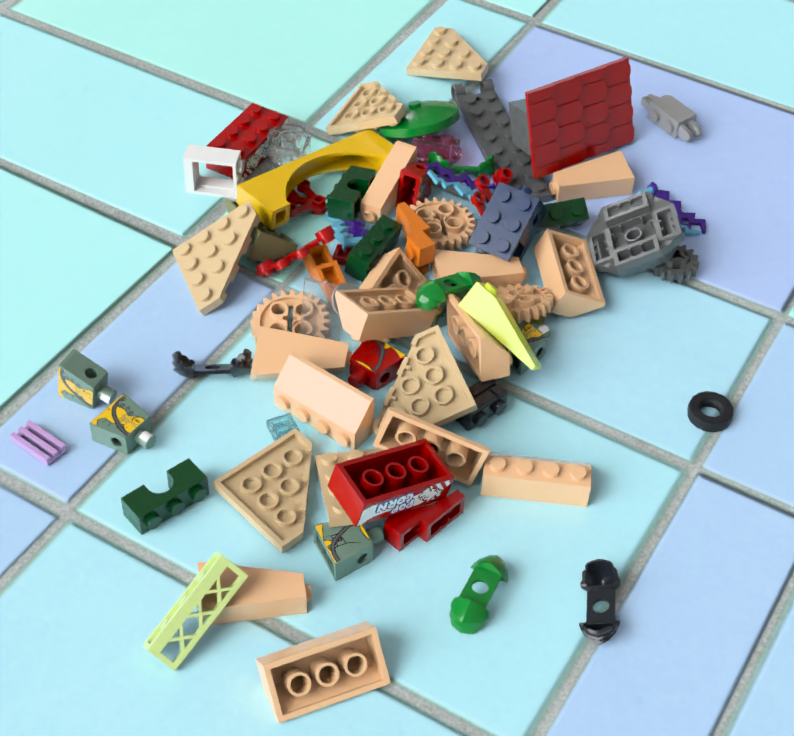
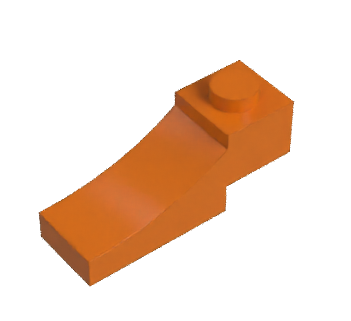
M405 202L397 204L396 222L402 224L401 230L407 239L405 247L406 256L417 267L434 262L436 244L429 237L430 227Z
M319 245L310 248L309 251L311 253L303 257L302 260L310 278H313L332 312L335 311L332 306L333 290L337 285L346 282L337 260L333 261L327 245Z

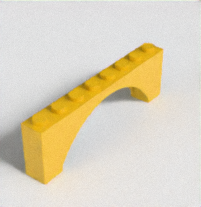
M370 128L238 184L236 203L240 206L249 200L259 215L260 222L273 230L289 222L290 203L287 202V198L299 183L319 174L347 171L351 165L375 169L376 173H378L394 144Z

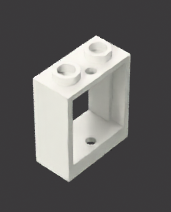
M188 144L183 156L186 193L237 199V185L245 182V178L242 177L245 163L244 160H241V151ZM199 163L231 166L233 168V180L200 176Z

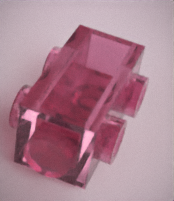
M431 133L413 137L412 145L417 147V160L420 163L428 164V154L436 151L444 160H448L449 165H454L461 158L462 148H460V140L454 139L453 136H436Z

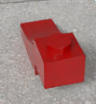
M456 490L449 496L431 505L389 516L384 523V540L399 552L418 536L427 543L463 513L465 495Z

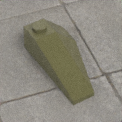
M226 198L224 201L228 213L239 206L234 200ZM259 222L258 226L254 227L250 237L252 240L245 257L255 263H258V261L264 262L269 258L276 260L295 251L298 245L285 233L279 235L274 229L271 230Z

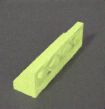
M215 552L142 646L172 670L176 671L244 583L248 575L225 556ZM228 567L238 577L231 586L221 587L220 575ZM215 583L216 588L210 589ZM227 591L222 597L221 592ZM216 593V606L212 610L202 611L201 600L205 594ZM197 606V612H192ZM208 615L206 619L203 621V616ZM198 616L199 628L196 632L183 635L184 621L187 618ZM178 630L179 636H174ZM189 639V641L184 645V640ZM179 641L180 652L173 661L161 653L168 642Z

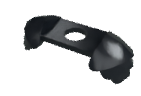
M244 349L243 353H240L237 358H233L230 364L195 365L193 359H188L186 355L176 351L172 354L173 361L171 363L175 367L173 371L192 379L193 375L231 374L233 377L245 374L252 368L250 364L253 359L251 358L252 352L249 349Z
M604 559L587 562L585 570L582 572V581L580 583L581 588L587 591L586 622L579 623V627L584 636L599 645L609 641L616 633L620 624V620H616V590L620 587L621 581L618 577L617 569L613 566L612 562ZM599 601L609 603V608L602 613L595 612L593 606Z

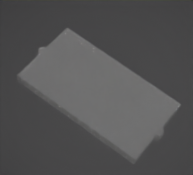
M305 278L299 334L340 341L341 318L332 306V294L337 286L336 284L327 283L325 280L317 281Z

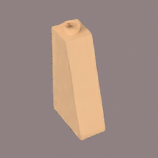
M396 141L361 200V220L375 224L383 214L388 217L396 207L400 170L417 160L416 146Z
M616 151L554 172L552 182L549 183V190L554 195L556 202L582 197L585 200L632 195L635 177L623 153Z
M435 249L434 262H431L434 279L456 274L457 272H472L480 276L482 283L486 284V282H489L496 289L499 288V285L507 287L508 284L516 286V284L520 283L523 286V280L527 279L526 268L521 265L519 257H512L510 262H507L491 254Z
M260 326L250 380L278 379L292 352L331 374L343 373L344 367L350 366L352 352L348 351L349 343Z
M197 562L198 573L207 562ZM237 566L248 577L211 625L307 613V602L312 601L310 584H305L303 573ZM226 567L220 575V586H231L238 575ZM215 583L210 589L216 588ZM227 591L221 592V596L223 597ZM216 593L205 594L201 600L202 611L212 610L216 606ZM208 615L203 616V621L206 619Z

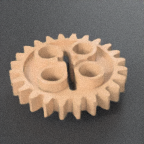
M433 197V201L425 198L424 203L417 201L416 206L410 205V208L430 227L429 237L436 244L435 249L445 250L448 248L450 251H453L454 247L462 249V244L468 245V240H470L475 230V218H473L472 212H468V207L461 208V202L455 205L454 199L446 202L445 197L441 201Z
M518 283L516 286L508 284L507 287L499 285V288H497V295L502 298L518 324H521V321L524 320L526 322H530V319L539 320V316L545 317L546 313H551V309H553V294H550V290H545V287L538 288V285L531 287L529 284L521 286Z
M291 289L290 294L286 295L281 290V296L278 297L272 293V300L263 298L264 305L257 304V311H253L251 331L252 336L255 337L256 344L260 326L288 331L290 308H293L292 332L328 338V330H330L329 313H326L325 305L320 306L319 299L312 301V294L305 298L303 297V291L295 295L294 290Z

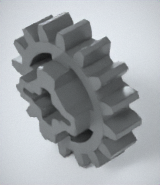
M686 245L677 246L671 261L649 270H654V276L660 275L662 281L668 279L670 283H673L674 280L682 283L683 279L690 281L691 277L696 276L700 262L698 261V255H693L694 250H686Z

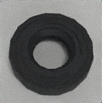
M710 391L699 392L692 397L688 404L687 417L698 429L706 432H719L726 429L733 419V406L725 396ZM706 406L715 408L719 411L720 415L716 417L707 416L702 413L701 408Z

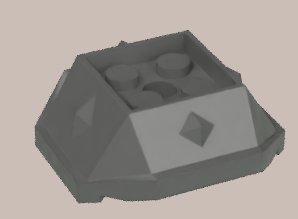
M644 191L602 207L598 214V219L587 234V240L595 271L606 272L619 278H625L671 261L678 244L684 240V236L674 204L654 197L653 194Z

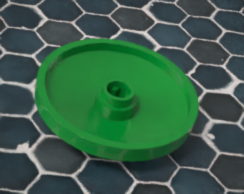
M412 101L404 104L406 113L399 124L395 126H381L377 129V132L382 136L391 138H407L431 134L456 123L460 117L459 109L456 104L448 101Z

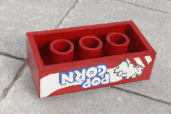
M252 103L220 132L207 147L240 150L241 160H244L245 163L242 177L246 179L289 137L288 116ZM206 163L207 169L233 179V168L231 166Z
M425 438L335 464L328 487L354 526L357 527L444 499L455 477Z

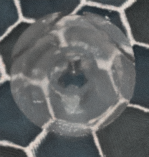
M283 124L282 128L276 130L275 127L268 133V160L272 169L311 153V135L305 132V128L300 125Z

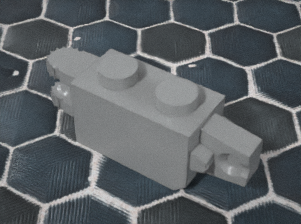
M648 94L642 97L641 105L648 111L647 118L674 139L680 137L688 142L692 140L693 136L699 137L702 135L701 126L695 122L697 114L673 96L664 95L657 97L653 94Z

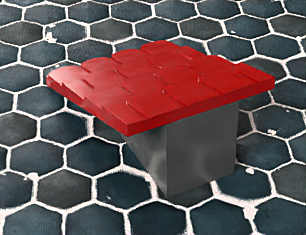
M628 57L614 60L525 92L526 99L508 102L512 144L531 156L533 178L538 179L560 171L563 168L611 151L613 148L634 140L635 131L631 102L632 87L630 84L631 67Z

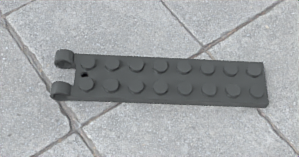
M486 79L480 81L481 93L466 95L463 83L452 84V99L457 104L484 159L486 160L491 154L495 156V171L492 174L499 168H509L513 174L512 181L508 184L509 186L519 189L520 185H525L533 190L531 195L539 198L542 203L551 201L552 194L543 177L533 178L531 156L512 144L510 117L494 90L493 80Z

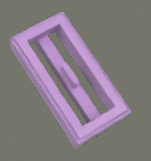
M31 420L26 422L25 428L23 426L19 427L17 434L15 432L10 434L12 442L46 466H49L67 451L66 444ZM24 437L28 438V439L31 440L33 443H35V445H36L37 447H39L40 449H43V450H45L46 452H48L49 454H51V456L46 455V454L43 453L41 450H39L38 448H36L35 446H33L31 443H29L28 441H26V440L23 439V438H24Z

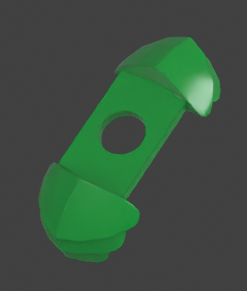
M436 151L428 154V164L438 161L443 169L448 166L454 174L466 172L478 177L481 174L489 176L495 171V156L492 154L477 167L449 165V161L444 160ZM435 169L434 173L439 175L438 171Z
M465 271L429 280L418 287L415 295V304L425 311H430L431 308H436L440 303L446 301L445 295L465 289L471 290L476 282L482 283V280L476 273ZM452 282L455 283L457 286L451 287L445 285L444 283Z
M489 555L473 563L470 568L474 570L459 597L453 598L449 614L451 625L460 633L475 634L478 629L483 627L484 622L490 616L486 607L499 582H508V569L498 555ZM476 582H483L489 589L487 592L479 594L472 589V585Z

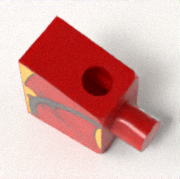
M414 161L400 170L396 207L397 204L405 202L409 207L410 205L416 206L417 201L424 203L425 198L428 199L432 191L433 180L427 174L429 170L425 169L426 164Z
M366 340L360 344L350 357L349 373L351 376L348 377V383L357 389L365 384L373 390H379L397 379V372L404 357H407V355L382 340Z

